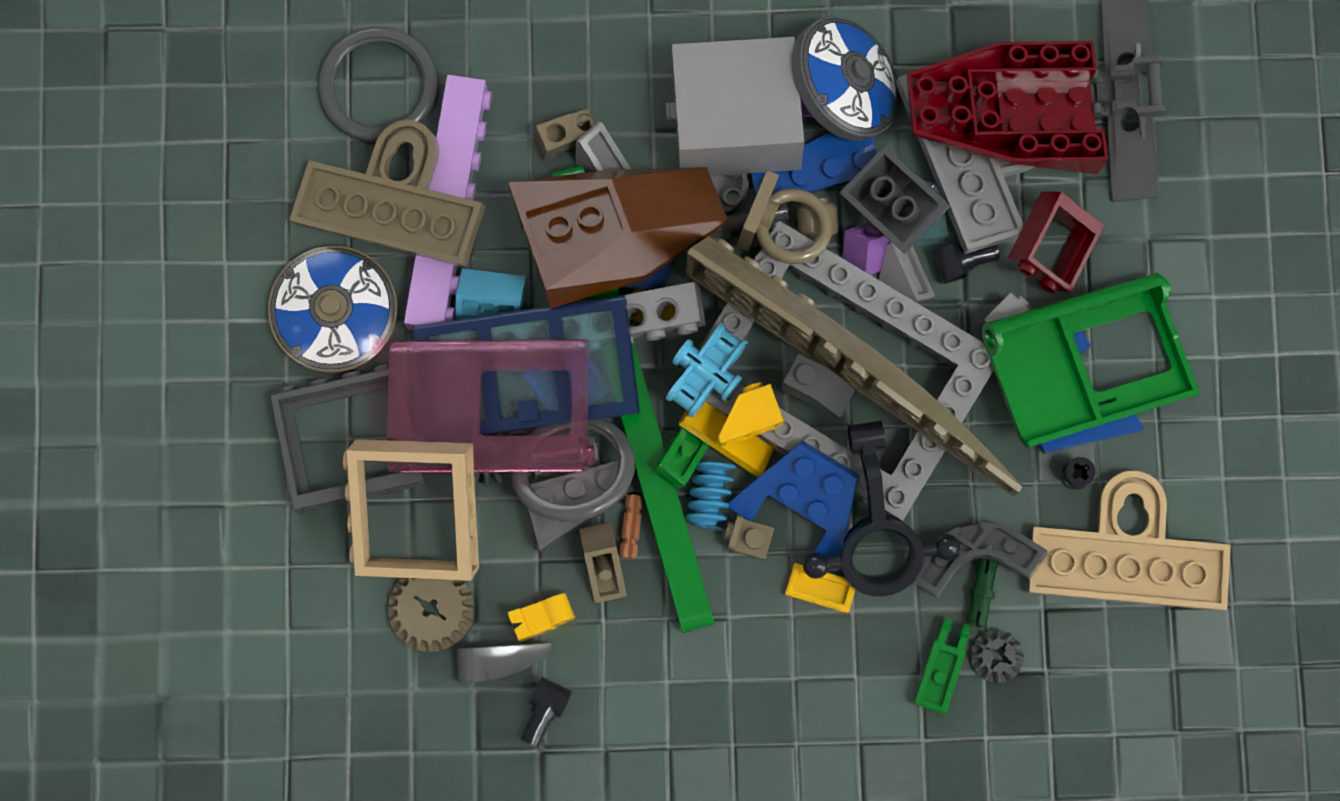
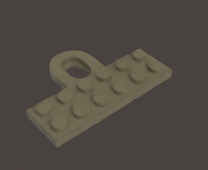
M400 120L385 128L378 137L366 174L309 160L289 221L308 228L466 268L486 206L482 202L429 190L439 158L438 141L435 135L422 123L415 120ZM410 143L413 146L414 170L405 180L393 181L389 175L392 157L401 144Z

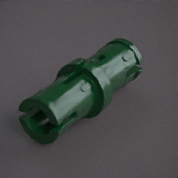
M977 559L978 564L974 588L971 587L969 591L972 599L966 621L967 625L975 626L977 613H979L978 627L987 628L990 603L991 600L995 599L996 592L993 591V586L999 564L990 561L988 572L985 574L987 562L985 559Z

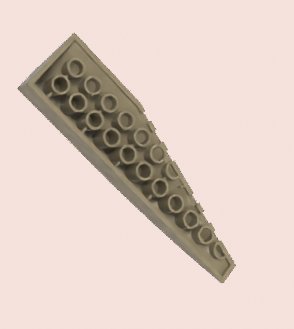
M707 237L688 251L686 276L812 361L831 370L856 391L1013 497L1020 492L1022 486L951 412L873 347L814 307L816 305L815 302L802 293H799L797 296L787 289L788 284L776 275L769 277L761 272V266L756 261L747 256L742 259L733 253L734 248L723 239L718 238L715 241L711 237Z

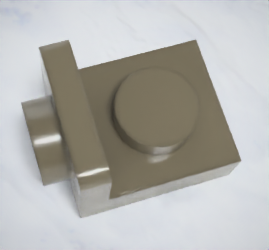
M737 515L735 523L728 522L724 540L730 542L728 550L765 561L775 528L743 519L744 517Z

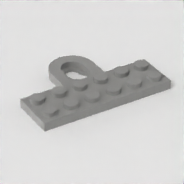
M907 75L898 77L895 83L911 120ZM917 137L941 197L951 206L947 212L964 254L1017 239L1024 225L1005 177L1025 172L1035 167L1007 163Z

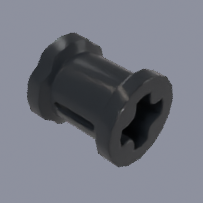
M1076 457L1063 467L1061 480L1069 489H1083L1094 480L1096 474L1095 466L1085 457ZM1081 468L1084 474L1075 479L1072 473Z

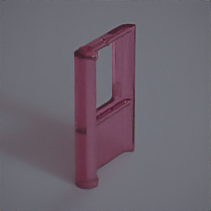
M589 339L392 341L389 353L387 440L473 443L474 472L588 471L589 465H594L595 447L593 444H589L587 439ZM567 370L572 373L571 432L568 435H481V377L484 372ZM387 461L390 472H452V464Z

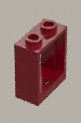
M1041 191L1008 259L1018 266L1017 270L1020 273L1035 278L1039 282L1038 286L1044 291L1056 294L1057 291L1071 292L1105 225L1063 192ZM1053 217H1055L1071 229L1073 233L1053 272H1051L1033 257Z

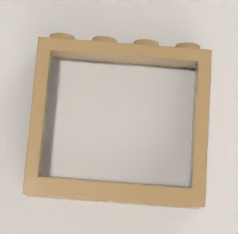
M356 439L344 452L343 467L344 470L348 471L349 480L345 488V498L347 502H350L351 510L348 516L347 528L348 532L352 533L353 539L349 558L351 564H354L355 576L471 581L479 569L473 443ZM364 460L452 464L457 561L370 558Z

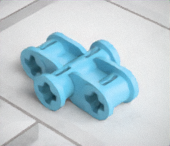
M723 323L715 329L701 351L693 346V341L688 339L672 361L676 366L680 364L686 371L676 381L665 399L669 402L673 400L688 411V416L691 418L699 412L713 390L722 395L721 399L726 402L742 380L741 376H734L728 370L737 361L749 342L745 339L741 341L726 330V325Z

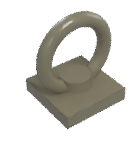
M767 170L736 247L748 252L756 234L761 247L774 259L788 264L809 262L818 257L830 242L833 226L829 210L817 196L802 189H784L773 193L779 175ZM800 202L815 212L819 220L820 229L817 239L810 247L800 251H789L781 248L772 240L769 229L778 207L782 203Z

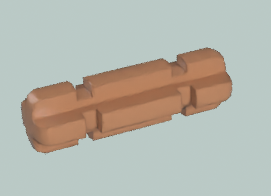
M629 494L625 499V509H627V512H624L621 536L623 543L620 545V557L625 559H636L638 553L636 541H639L642 516L639 513L643 507V497L640 495Z

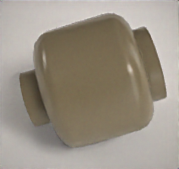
M819 198L826 205L831 215L832 236H834L838 232L837 207L833 203H828V198ZM799 205L795 210L797 232L815 242L820 229L818 217L807 205Z

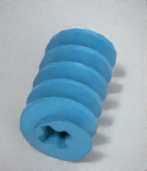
M705 460V462L698 463L695 470L702 475L693 476L692 482L699 486V488L690 490V496L697 500L688 502L687 508L695 513L686 515V522L702 529L725 531L716 524L717 522L727 520L725 515L719 513V509L729 508V504L721 500V496L731 495L732 491L723 487L724 483L734 481V478L725 473L727 470L736 469V465L714 460Z

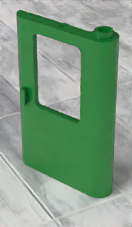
M1154 273L983 324L982 338L1017 435L1024 446L1032 447L1200 394L1178 332L1175 329L1166 305L1171 294V286L1166 278L1159 273ZM1147 313L1152 320L1168 362L1169 370L1112 389L1096 392L1091 385L1076 345L1074 334L1133 315Z

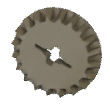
M401 578L395 584L390 594L387 609L392 629L402 642L419 651L436 652L453 646L464 637L473 619L474 603L472 594L463 580ZM416 597L428 603L436 600L438 602L436 608L446 620L433 614L425 617L423 615L425 609L416 600Z

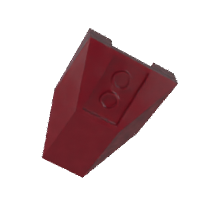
M1093 41L998 42L907 73L912 135L1011 164L1098 174L1107 162L1108 154L1105 130H1096L1092 107L1090 80L1097 71Z

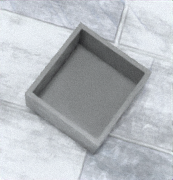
M795 37L672 44L674 103L667 102L665 104L667 121H676L679 168L707 167L710 176L762 173L767 170L778 172L802 169L804 133L801 101L792 71V53Z

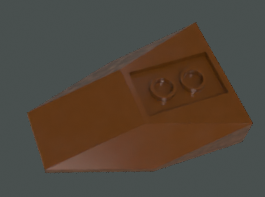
M707 167L603 170L508 182L513 205L520 225L525 231L550 309L644 280L728 223Z

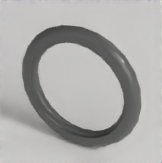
M368 27L356 30L343 37L331 48L325 57L318 76L320 102L329 120L347 135L367 142H376L380 134L388 126L370 127L359 124L349 118L339 106L334 92V77L337 67L350 51L370 42H388L403 48L415 59L422 76V92L413 111L402 120H415L423 123L432 110L438 93V75L435 63L428 50L413 36L390 27Z
M604 419L540 427L530 431L518 445L511 462L510 476L514 491L520 501L531 511L547 519L562 522L581 521L593 518L609 510L622 498L629 488L635 472V456L632 445L625 434L611 422ZM572 429L594 431L604 436L615 448L619 460L615 481L604 494L588 503L576 506H561L543 500L534 492L527 477V463L531 453L543 440L558 432Z

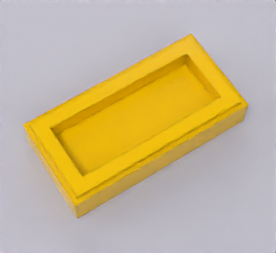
M794 563L785 595L848 614L855 588L851 586L846 578L827 573L820 579L810 578L805 574L803 565Z

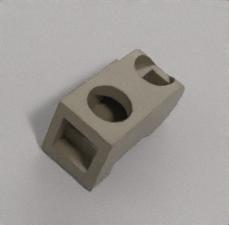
M582 110L573 114L569 113L536 125L534 137L544 161L555 158L558 153L576 147V141L595 125L589 110Z

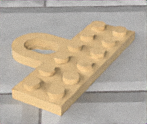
M1126 471L1110 479L1101 491L1097 532L1043 527L1032 528L1031 540L1045 548L1048 554L1032 578L1028 580L1027 593L1226 611L1231 545L1165 539L1167 500L1162 486L1149 474L1140 471ZM1129 494H1136L1141 497L1143 509L1147 513L1146 528L1141 534L1134 536L1125 534L1117 524L1118 512L1124 506L1125 498Z

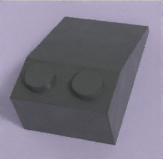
M886 146L839 192L854 209L904 254L951 207Z

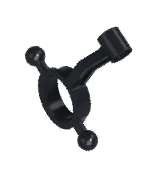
M880 420L848 425V440L851 454H860L866 482L869 517L860 520L848 531L842 551L838 556L826 557L818 552L811 553L803 561V570L808 577L820 579L829 570L842 569L847 581L859 592L878 597L893 595L906 589L915 581L922 569L924 557L937 555L940 559L952 560L960 552V543L955 536L943 534L935 542L921 544L919 537L913 529L899 519L885 515L882 474L876 452L886 450L883 423ZM892 531L901 535L909 545L908 556L902 567L884 577H870L859 572L853 565V553L857 544L871 533Z

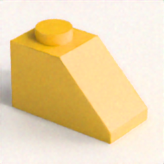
M761 382L742 389L744 393L738 396L718 437L720 448L782 427L784 420L771 384L762 386Z

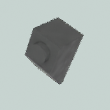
M799 353L781 390L838 419L841 418L855 391L852 386L831 370Z

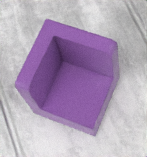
M868 223L845 230L842 258L869 275L881 271L886 246L890 241L873 225Z

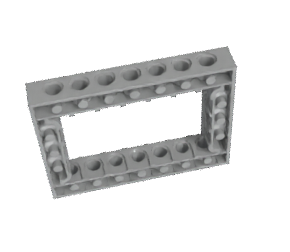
M778 221L770 234L772 240L778 246L789 251L804 250L814 243V241L781 221ZM761 248L754 261L761 266L760 271L767 276L776 275L783 280L784 273L789 269L799 275V280L802 282L809 281L827 292L826 296L832 299L834 296L854 308V313L858 315L862 313L883 326L882 329L884 331L890 330L911 342L909 346L914 349L917 346L936 357L939 364L943 365L946 363L956 369L937 401L961 423L963 422L994 370L982 341L828 249H825L818 257L809 262L788 264L774 259ZM727 303L698 350H702L712 333L721 323L726 325L727 331L742 341L748 338L754 321ZM739 384L726 402L721 399L722 395L713 390L706 402L728 417L738 396L744 393L742 389L745 387ZM780 409L784 420L782 427L756 435L782 455H785L803 440L859 474L855 499L868 506L865 477L860 456L857 454L852 455L851 451L782 409ZM919 432L913 438L893 474L890 475L881 470L885 515L895 517L900 521H903L945 452L944 449Z

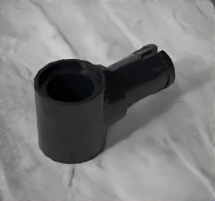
M956 243L941 247L932 252L942 284L963 279L969 275L970 271H973L974 267L997 261L1000 258L997 245L964 254L960 244Z
M541 677L529 703L532 705L531 711L533 713L521 740L539 747L551 721H555L556 717H561L572 690Z

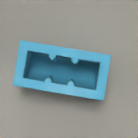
M462 268L456 291L455 318L464 319L522 310L526 276Z

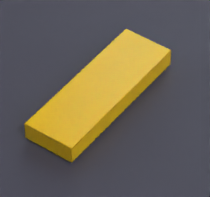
M707 402L704 403L693 418L688 416V411L685 409L678 425L754 476L759 477L764 473L775 448L757 436L720 448L718 437L728 417Z

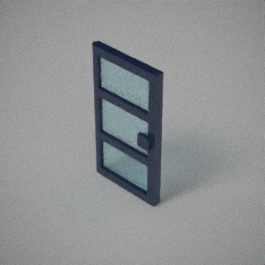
M625 295L573 302L553 309L546 306L413 326L426 442H438L640 414Z

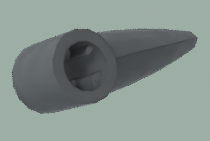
M551 643L456 649L458 683L489 681L518 673L551 652Z

